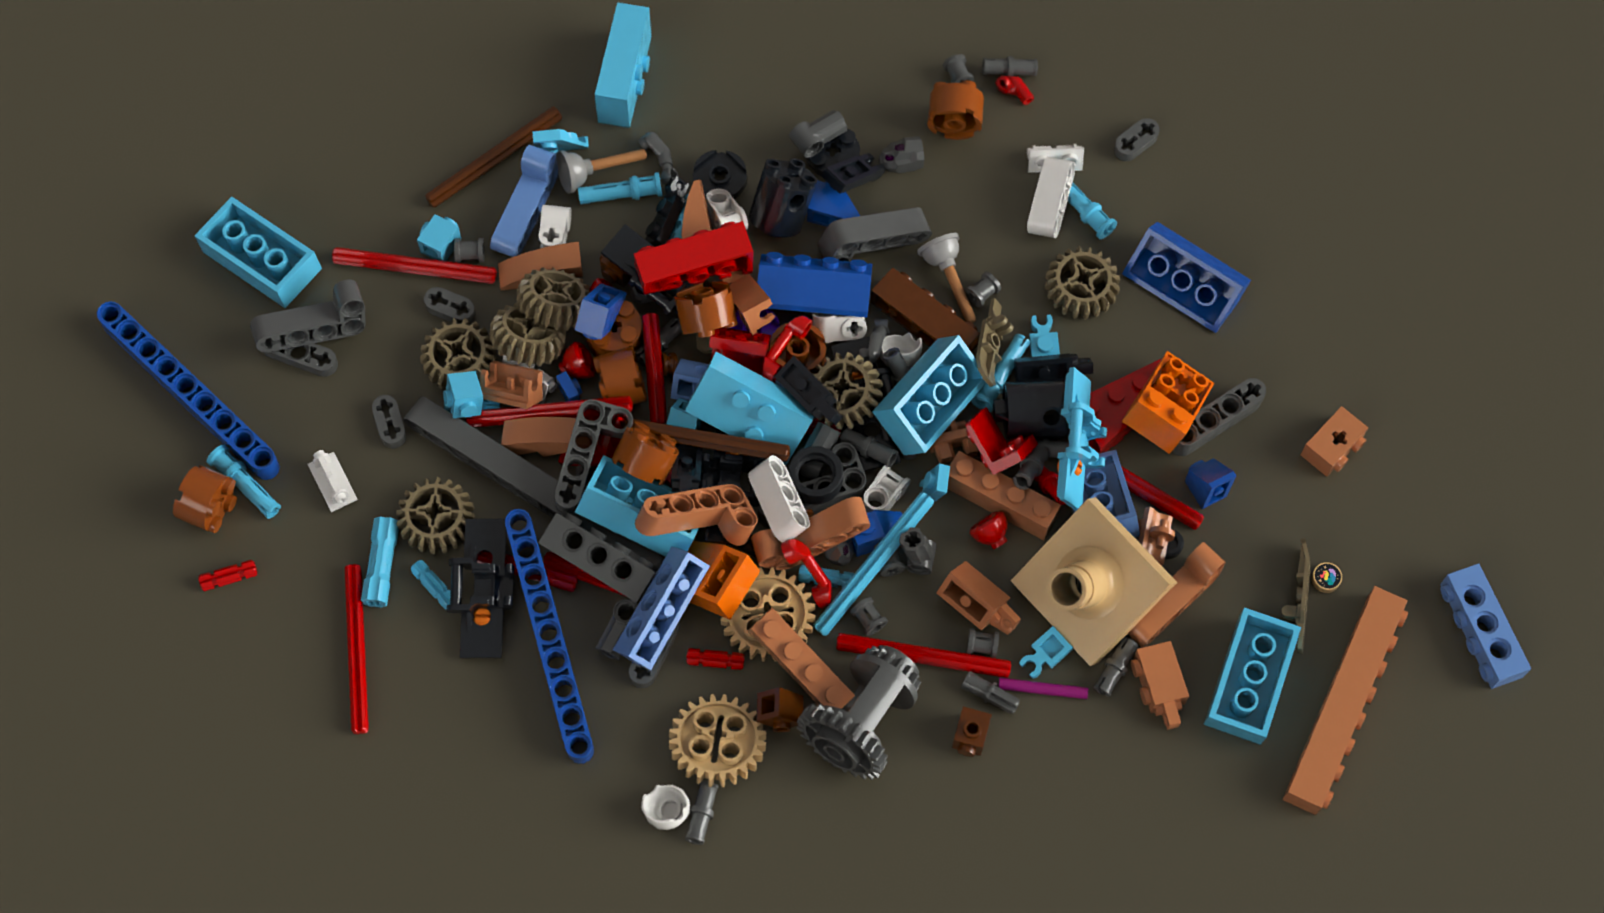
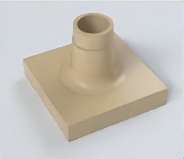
M1096 497L1087 499L1011 580L1018 590L1066 639L1089 666L1098 664L1177 583ZM1076 577L1082 585V594L1079 593L1076 587Z

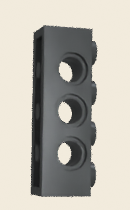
M569 512L565 516L556 513L538 543L639 604L657 573L654 571L656 565L642 556L638 561L629 556L632 550L617 541L614 546L604 541L607 535L594 527H591L590 531L580 526L582 520ZM577 534H581L583 540L581 546L573 549L571 546L572 538ZM600 549H605L607 552L606 560L601 564H597L595 560L596 553ZM629 563L632 568L631 575L626 579H622L620 569L624 564Z

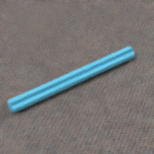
M921 492L842 588L814 623L813 627L824 636L829 634L900 546L901 533H905L910 527L914 528L934 504L930 496Z

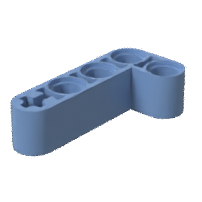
M528 145L524 150L521 159L522 175L493 233L490 243L491 250L510 257L522 253L541 214L542 206L545 205L558 176L556 154L533 145Z

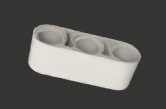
M1052 157L1045 158L1028 218V233L1051 238L1058 236L1074 179L1075 162Z
M774 455L768 457L749 472L748 477L774 536L783 543L789 539H794L809 528L810 520L786 466L778 457Z

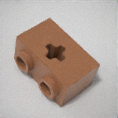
M1341 406L1306 443L1300 455L1327 477L1333 470L1339 472L1349 460L1346 456L1351 450L1356 453L1366 442L1364 435L1368 427Z

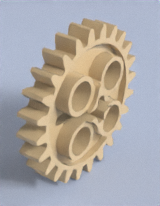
M760 567L758 576L731 620L724 617L720 619L721 625L728 626L724 629V636L733 635L730 639V645L734 646L740 643L739 653H744L747 649L750 650V659H753L757 653L761 654L762 662H765L767 655L770 654L748 632V629L764 615V611L773 608L784 621H788L793 625L792 629L805 643H807V636L804 633L813 632V627L808 623L815 622V615L810 613L815 610V603H807L812 599L811 592L803 593L805 583H800L796 586V575L786 579V570L783 569L778 576L775 575L774 567H771L769 574H764L763 569ZM776 594H784L788 597L782 603H777L772 598ZM749 598H754L759 602L752 608L746 607L743 604ZM793 609L794 611L790 613L787 610ZM743 616L749 617L747 620L742 619Z
M711 694L710 702H706L700 696L698 706L688 702L689 712L680 709V719L674 718L673 729L669 730V738L671 739L669 740V749L673 750L672 760H678L677 769L687 768V778L696 774L697 784H700L704 778L708 779L709 787H712L715 780H719L721 787H724L725 779H730L735 785L737 784V775L747 779V769L755 772L757 770L756 762L763 761L762 752L766 751V742H764L766 740V731L762 730L763 724L756 721L757 711L748 713V703L739 707L737 697L731 703L727 702L726 694L722 696L721 701H716L714 694ZM723 718L718 758L716 763H712L718 719ZM709 723L711 726L701 727L699 724ZM730 727H738V728H740L741 730H739V731H731V730H729V728H730ZM697 749H704L707 752L704 754H698L694 751ZM727 753H733L736 755V757L727 758L724 755Z

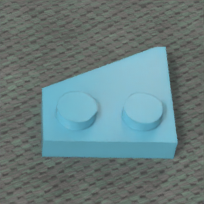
M562 129L532 131L534 146L553 152L556 155L560 150L589 148L588 137L577 138V134L573 132H567Z

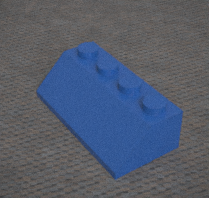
M1159 222L1147 229L1122 273L1214 333L1219 330L1235 308L1251 282L1246 276Z
M778 252L761 254L757 283L771 299L772 305L768 309L868 318L873 264L858 259L848 262L839 261L834 257L815 259L803 254L793 257L783 256Z

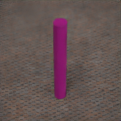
M999 678L998 688L1008 691L1087 699L1088 697L1087 687Z

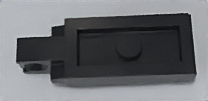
M678 176L672 177L665 186L666 195L656 207L657 214L645 231L647 235L645 240L654 247L663 245L668 241L686 199H684V195L689 184Z
M1070 353L1014 359L1015 382L1065 381L1066 374L1071 367H1075L1083 375L1093 374V362L1090 357L1078 358L1077 354Z
M795 356L774 376L817 419L824 415L830 422L836 425L843 418L837 409L832 406L837 401L833 394Z
M675 444L679 454L672 466V492L700 489L703 448Z

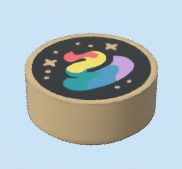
M1324 562L1316 566L1311 575V581L1318 591L1331 593L1341 584L1342 573L1335 564Z

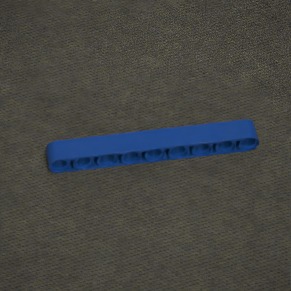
M109 301L100 305L97 310V318L106 333L223 445L225 444L258 478L270 480L276 477L280 469L279 462L273 450L118 303ZM118 316L115 320L108 321L110 318ZM136 334L132 339H126L129 335ZM155 351L152 356L145 357L147 353ZM174 369L171 374L164 375L167 370ZM187 387H193L190 392L182 393ZM212 405L209 410L201 411L204 406ZM225 423H232L229 428L220 429ZM245 441H251L249 446L245 448H239L241 443ZM265 459L270 460L267 465L258 466L261 461Z
M514 509L506 515L505 526L564 746L569 758L574 763L584 764L593 757L594 746L535 529L528 512L523 509ZM522 520L527 523L526 527L522 530L512 529L513 524L517 521ZM530 547L534 549V553L528 558L519 556L520 551L524 548ZM537 574L542 577L541 581L536 585L527 584V579L531 575ZM540 602L549 604V608L543 613L535 612L534 608ZM552 629L557 632L556 637L551 641H545L541 638L546 630ZM555 657H561L565 660L562 667L558 669L549 667L550 661ZM562 685L572 687L571 693L566 697H560L556 694L557 689ZM570 713H576L580 716L578 723L572 726L566 725L564 723L565 717ZM582 741L588 744L587 750L584 753L575 754L572 752V747L576 742Z

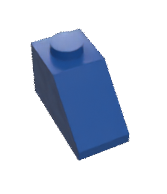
M817 180L807 210L808 222L827 227L836 220L860 216L846 192L839 194L830 187L828 182Z
M602 283L599 284L582 299L575 331L583 333V336L586 338L601 340L610 332L624 303L627 292Z
M1214 458L1207 462L1200 460L1189 467L1185 483L1200 507L1204 509L1227 497L1236 474Z
M882 510L868 512L869 529L852 537L856 557L871 553L874 550V546L881 542L902 516V513L900 511Z

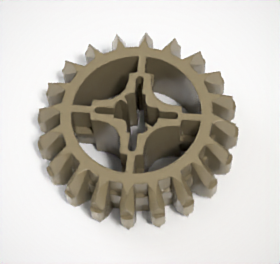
M1078 246L1075 253L1068 248L1065 251V256L1059 253L1056 256V260L1049 264V270L1045 275L1047 280L1045 282V290L1049 291L1047 295L1048 300H1055L1054 308L1063 307V315L1070 311L1073 312L1072 316L1074 319L1078 317V314H1082L1086 320L1089 318L1090 313L1097 318L1100 315V310L1106 313L1109 310V306L1115 303L1116 296L1120 291L1118 285L1120 283V276L1116 275L1117 266H1110V257L1102 259V251L1095 255L1092 253L1091 247L1087 249V252H1082L1081 247ZM1070 270V278L1067 279V282L1061 283V276ZM1103 282L1104 290L1095 296L1094 289L1099 283Z
M542 267L540 271L532 270L530 274H525L518 285L516 305L520 307L519 312L526 315L527 320H534L535 325L542 324L545 326V329L553 327L556 331L559 328L568 331L570 327L575 328L582 299L590 293V286L583 284L582 278H575L574 273H565L564 269L557 271L554 267L551 270Z
M517 303L513 307L505 305L504 310H498L491 321L489 336L492 348L498 350L499 356H507V361H517L518 365L525 363L529 368L532 364L541 367L543 363L551 364L552 360L558 359L562 349L565 347L566 330L559 328L556 331L553 327L545 329V326L542 324L535 325L534 320H527L526 315L519 312L520 307L516 305Z
M453 318L452 324L448 326L442 321V329L439 330L432 327L433 336L425 335L424 340L426 344L421 345L420 348L422 353L420 361L423 364V372L429 375L430 382H437L441 390L446 386L447 374L476 371L479 382L482 369L488 370L490 375V362L496 361L494 356L497 354V350L492 348V342L490 341V336H488L487 329L485 327L479 329V324L476 321L470 326L466 318L463 319L461 324H458L457 320ZM473 343L481 349L479 358L475 357L474 353L471 352V345ZM438 353L443 354L444 358H446L444 368L436 362Z
M847 352L844 359L840 353H836L834 361H831L829 357H825V366L822 367L820 364H816V369L819 372L812 374L833 394V397L837 400L835 402L837 405L836 409L843 416L835 425L837 429H842L844 423H846L849 429H853L854 421L856 420L860 425H863L864 420L862 417L864 415L873 418V413L870 409L871 407L876 408L879 405L875 399L883 397V393L878 390L883 386V383L880 379H877L880 374L877 369H872L873 364L870 361L864 362V358L858 354L854 358L852 353ZM852 372L864 377L865 387H860L854 383ZM838 375L835 380L830 381L834 376ZM859 400L857 404L850 408L853 402ZM824 415L818 419L819 421L825 419L824 423L829 427L833 425Z
M437 477L435 483L430 484L429 479L425 478L424 486L420 487L419 484L414 483V492L405 490L404 494L407 500H399L398 504L402 509L396 510V516L400 519L396 524L398 529L402 530V538L409 539L408 543L412 548L418 545L419 551L423 553L429 547L430 553L433 555L436 553L437 548H441L442 552L446 554V546L451 544L453 548L457 549L458 544L456 540L465 541L466 519H475V514L472 513L475 509L474 504L469 502L470 495L468 492L462 493L463 488L461 485L458 484L453 487L452 480L448 479L442 484L441 478ZM442 498L453 502L459 510H452L451 507L444 506ZM430 500L426 505L420 506L424 502ZM437 507H438L439 514H437L436 518L434 519V524H433L432 518L435 517V513H437ZM413 522L427 525L430 533L418 530L413 525ZM452 525L449 529L441 532L444 527Z

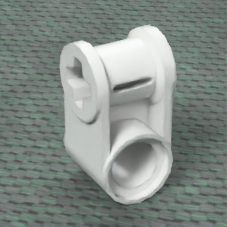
M713 189L706 194L708 212L714 229H718L727 222L738 223L743 221L745 229H748L745 211L737 204L727 190Z
M542 206L539 230L540 248L566 243L571 224V207Z
M812 313V323L822 332L825 343L861 339L867 332V325L864 321L865 317Z
M884 465L873 483L864 493L863 503L866 512L874 510L889 511L906 492L911 479L899 476L891 470V467ZM878 501L882 505L879 507L871 506L869 502Z

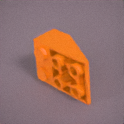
M1167 351L1131 404L1122 422L1170 454L1187 434L1214 382Z
M693 541L687 552L710 567L690 603L731 620L760 570L746 553L722 544Z

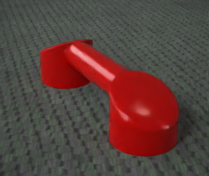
M799 316L791 320L784 327V330L764 357L763 377L774 383L777 379L774 376L783 367L776 362L792 336L800 340L805 338L813 322L806 316Z
M789 539L781 543V550L787 562L794 564L801 560L818 585L812 587V596L816 604L821 609L829 606L832 602L831 580L827 578L812 556L809 548L797 539Z

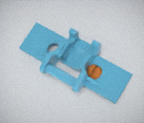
M1071 367L1066 374L1064 406L1061 409V415L1066 418L1069 424V447L1066 448L1065 452L1058 453L1057 496L1061 501L1077 511L1083 504L1085 468L1105 467V458L1099 457L1098 452L1088 446V443L1096 438L1107 437V428L1101 427V421L1096 418L1094 409L1090 407V379L1075 367Z

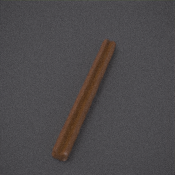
M555 107L549 108L428 192L425 198L429 205L436 208L533 140L532 131L548 130L561 121L562 115L560 111Z
M633 419V424L635 421L643 423L650 428L649 432L658 436L666 434L677 441L676 444L764 459L774 455L782 462L788 461L790 456V446L786 444ZM626 420L624 421L622 428H625L628 425Z

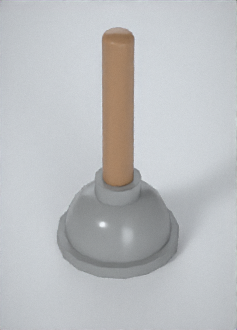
M645 149L590 160L589 158L583 159L576 153L560 150L556 156L560 182L565 192L571 194L585 183L587 176L592 175L593 171L645 160L647 153Z
M958 233L945 234L925 243L918 248V255L923 257L930 265L939 266L940 271L944 272L965 321L976 322V316L954 268L956 266L954 259L959 252L958 241L960 237Z

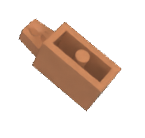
M967 561L948 574L936 593L980 630L991 624L1008 635L1021 620L1007 604L1011 597Z
M1171 641L1137 649L1133 660H1131V668L1134 676L1140 679L1142 685L1140 696L1143 704L1148 705L1150 712H1155L1156 716L1162 715L1167 730L1179 727L1181 720L1178 711L1182 710V705H1185L1189 694Z

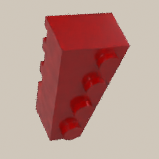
M743 221L738 223L727 222L718 229L711 231L700 230L691 237L684 239L673 238L657 247H643L634 253V265L644 294L679 288L684 281L696 285L704 283L709 276L717 275L720 280L730 278L732 276L731 272L742 270L743 275L753 273L754 251Z
M1161 359L1091 392L1090 407L1094 409L1096 418L1101 421V427L1107 428V437L1096 438L1088 443V446L1093 448L1098 454L1107 452L1111 447L1116 446L1124 436L1133 430L1123 423L1122 420Z

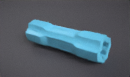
M374 518L369 563L361 596L362 604L369 607L383 608L388 603L391 567L399 533L396 524L398 520L394 518Z

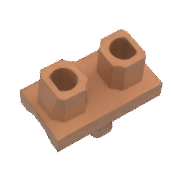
M954 419L929 448L930 453L935 452L940 464L952 462L955 458L953 448L961 446L963 447L964 454L970 457L980 455L976 444L972 443L967 436L965 420L955 422Z
M1147 507L1144 509L1143 518L1138 520L1140 531L1138 542L1160 565H1164L1168 542L1173 541L1175 537V532L1171 529L1173 517L1159 513L1152 507Z

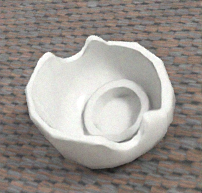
M909 332L903 336L896 334L886 336L882 344L880 358L887 365L883 359V354L887 350L897 347L907 365L913 367L921 357L922 339L918 338L916 341Z
M656 785L651 793L643 795L641 809L651 825L659 830H670L682 824L688 817L690 802L682 789L674 785Z

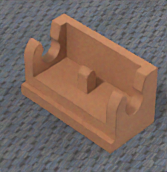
M750 274L730 284L736 315L750 333L754 335L759 328L770 323L775 317L773 313L760 317V312L772 305L771 299Z
M494 360L490 362V376L488 379V370L482 369L480 387L483 399L528 409L542 401V371Z

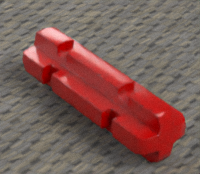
M253 560L241 562L240 566L234 564L214 570L213 574H210V572L200 574L198 580L201 589L208 591L214 589L215 585L221 587L241 581L242 577H246V579L255 577L257 575V568Z
M689 648L686 656L688 665L699 666V664H703L705 667L726 669L727 666H730L731 669L736 670L743 669L745 660L743 653L732 652V654H728L727 651L704 649V652H701L700 649Z

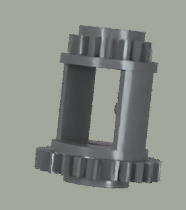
M879 645L877 648L872 646L871 649L867 648L864 654H859L853 659L850 664V671L859 686L853 693L855 696L843 709L834 706H822L820 704L816 707L811 704L810 707L807 706L796 722L798 724L797 729L802 732L800 736L807 739L806 744L815 748L814 752L819 753L824 761L830 762L835 768H841L844 773L850 771L854 777L859 775L864 780L867 777L871 780L874 777L878 778L888 763L886 760L888 756L883 753L885 749L873 730L890 706L898 709H910L918 699L917 690L921 684V681L918 680L919 670L914 662L901 651L886 645Z

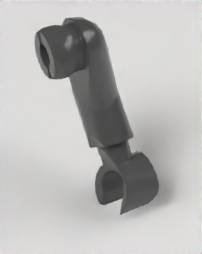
M647 132L639 139L640 146L645 150L652 149L658 157L659 166L663 170L661 172L662 184L669 182L674 176L679 177L677 171L673 168L671 152L661 138L654 132Z
M888 319L874 320L876 327L870 336L869 348H861L859 350V355L864 358V362L868 360L871 363H875L879 359L883 341L886 335L891 334L888 328Z

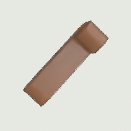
M725 484L647 498L636 517L635 527L645 536H657L718 525L729 543L741 546L748 541L758 518L742 489L733 484Z
M847 498L809 518V528L794 539L803 542L809 548L812 556L815 557L866 531L870 527V522L862 498ZM771 529L759 531L751 536V542L760 567L768 569L774 567V570L782 571L783 569L787 570L803 563L801 560L794 564L787 562L781 550L782 542L774 536Z
M1205 542L1201 543L1189 555L1184 566L1172 576L1177 583L1131 629L1128 635L1141 648L1148 646L1218 578L1226 562Z

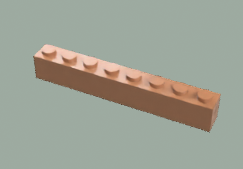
M1374 586L1369 593L1282 800L1314 815L1322 807L1328 808L1334 792L1329 791L1333 781L1338 783L1345 766L1340 763L1343 756H1349L1356 740L1351 738L1354 729L1360 730L1365 720L1366 714L1362 712L1365 703L1370 704L1374 698L1377 688L1373 687V683L1376 677L1379 679L1382 677L1386 669L1387 662L1383 661L1386 652L1391 653L1395 647L1398 637L1394 636L1397 627L1402 628L1407 618L1408 612L1404 608L1408 600L1377 586Z

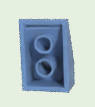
M1112 450L1100 453L1099 457L1105 458V467L1085 468L1083 503L1089 498L1096 497L1134 538L1139 537L1140 531L1137 514L1117 451Z

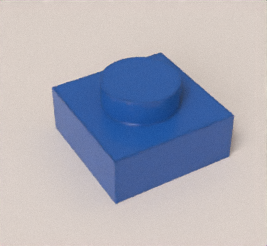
M566 371L557 375V385L565 401L580 400L579 395L582 394V390L578 381L575 378L571 380Z

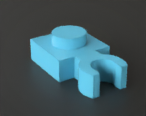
M1036 315L1032 316L1030 326L1034 333L1029 334L1031 357L1060 354L1058 332H1049L1053 323L1051 315H1047L1045 325L1038 324Z
M939 463L928 471L924 479L919 483V487H923L922 492L930 496L935 502L947 493L950 466Z
M1052 626L1031 645L1036 653L1024 656L1019 664L1023 668L1029 662L1034 663L1036 668L1030 673V677L1034 679L1041 674L1042 666L1045 663L1052 669L1073 650V647Z

